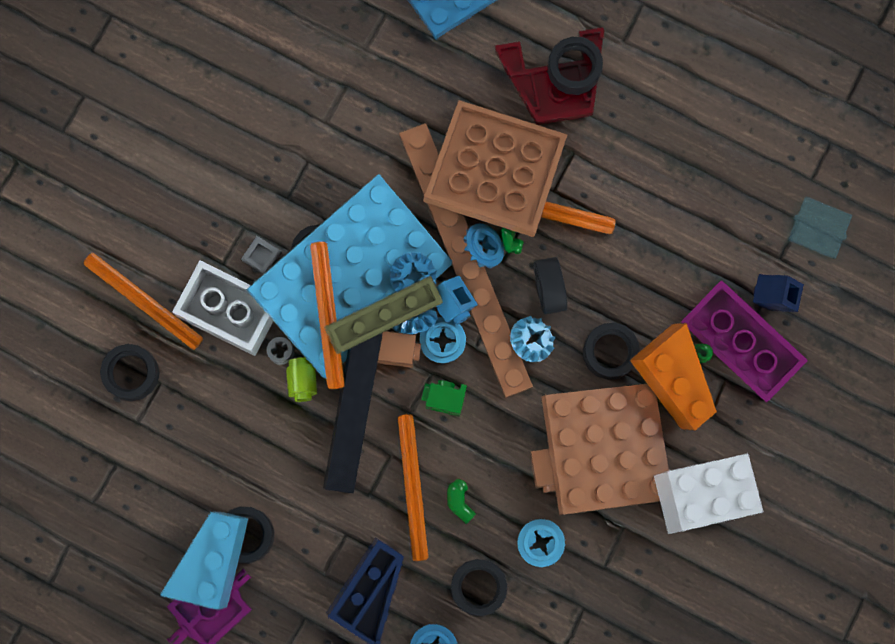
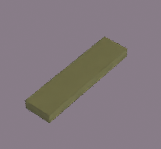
M428 276L324 326V329L336 354H339L442 304L443 301L432 277Z

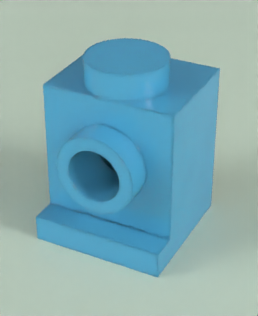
M460 276L443 281L436 287L443 301L442 304L436 307L446 323L454 321L458 325L471 316L469 311L478 305Z

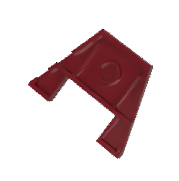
M604 27L578 32V37H584L592 41L602 53ZM520 41L495 46V54L536 125L593 115L597 84L588 92L579 95L566 94L558 90L551 83L548 75V66L525 69ZM581 52L583 60L558 64L560 74L570 81L584 80L592 70L590 58Z

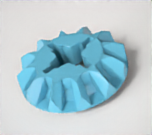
M528 316L520 319L514 324L510 333L513 350L519 357L529 362H540L546 359L554 350L553 341L555 337L552 336L550 331L551 326L543 323L542 318L536 319ZM531 335H540L537 343L526 344Z
M438 317L437 322L433 326L420 333L421 350L430 361L440 364L453 362L465 349L466 335L460 324L456 325L454 321L446 323L443 317ZM442 329H445L446 338L456 341L447 343L444 352H441L439 343L430 341L439 338Z
M536 519L527 523L521 529L517 540L518 550L527 563L536 567H547L557 562L562 556L565 548V538L561 529L552 521ZM534 531L538 535L540 534L542 538L553 537L546 544L548 555L542 552L540 548L529 549L536 542Z

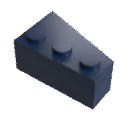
M375 537L326 611V615L366 643L380 644L404 556Z

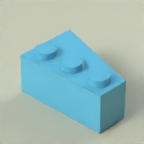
M211 512L160 596L217 610L226 608L232 590L248 518L224 512Z

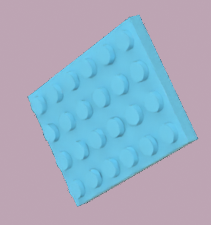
M380 174L369 181L246 289L325 379L326 372L310 249L312 243L324 241L328 245L337 320L396 292L391 284L390 272L394 262L400 256L407 253H422V255L432 260V264L437 270L436 279L453 262ZM412 267L411 273L403 277V280H413L415 283L418 278L424 275V272H415ZM348 350L341 352L342 363L346 361Z

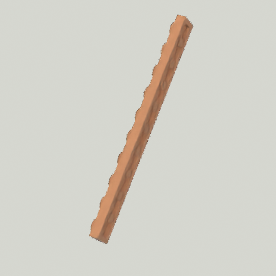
M426 123L399 133L423 196L426 193L439 156ZM427 203L446 253L453 261L452 268L456 277H461L478 304L470 312L505 399L533 388L522 358L516 354L511 345V331L485 267H479L477 260H471L472 255L470 252L464 250L467 244L463 238L467 234L466 230L469 229L464 216Z

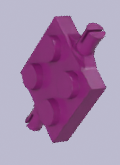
M243 568L234 577L228 606L220 610L174 599L167 608L176 617L180 628L167 638V641L172 644H180L189 636L199 644H216L253 610L242 598L238 590L252 578L250 574H246L247 571Z

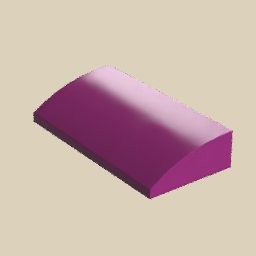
M722 280L681 321V323H687L688 329L703 344H708L712 348L713 353L766 403L808 361Z

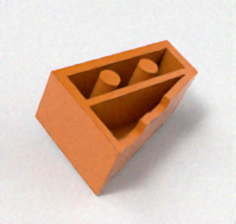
M687 323L672 324L630 360L681 429L695 431L717 412Z

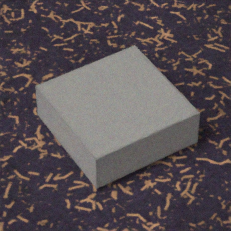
M256 236L241 260L261 274H264L275 264L282 252Z

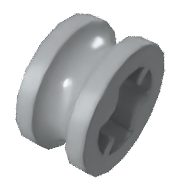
M276 337L268 343L267 354L275 364L284 365L293 358L294 348L288 339ZM278 344H282L284 348L288 346V351L284 352V357L279 358L277 354L273 356V351L277 350Z

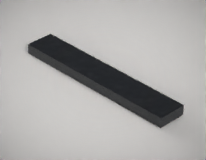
M383 332L348 349L343 374L344 387L340 391L323 485L325 490L354 493Z

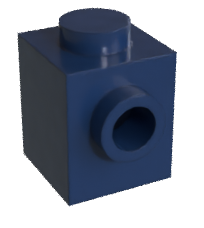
M759 274L754 288L753 303L769 311L798 312L804 284L788 275Z

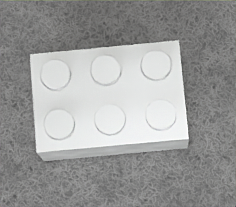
M201 260L198 262L172 311L177 318L256 356L273 323L270 316L246 290L251 285Z
M748 454L667 471L654 476L668 534L763 512Z

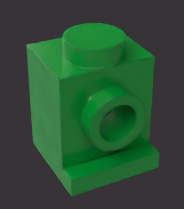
M438 380V384L425 383L421 400L426 401V409L460 417L467 385L461 384L459 390L455 389L454 383L444 380Z

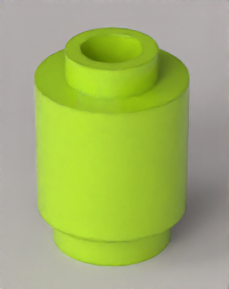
M305 357L290 359L288 361L289 366L286 368L288 396L293 397L295 402L311 401L312 396L317 394L316 369Z

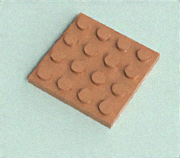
M458 100L423 202L535 237L567 134Z
M648 384L550 394L541 397L559 515L660 502L654 476L669 471L657 396Z

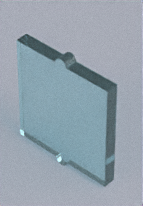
M805 197L798 215H795L793 218L795 223L788 240L836 259L842 242L847 239L846 231L853 215Z

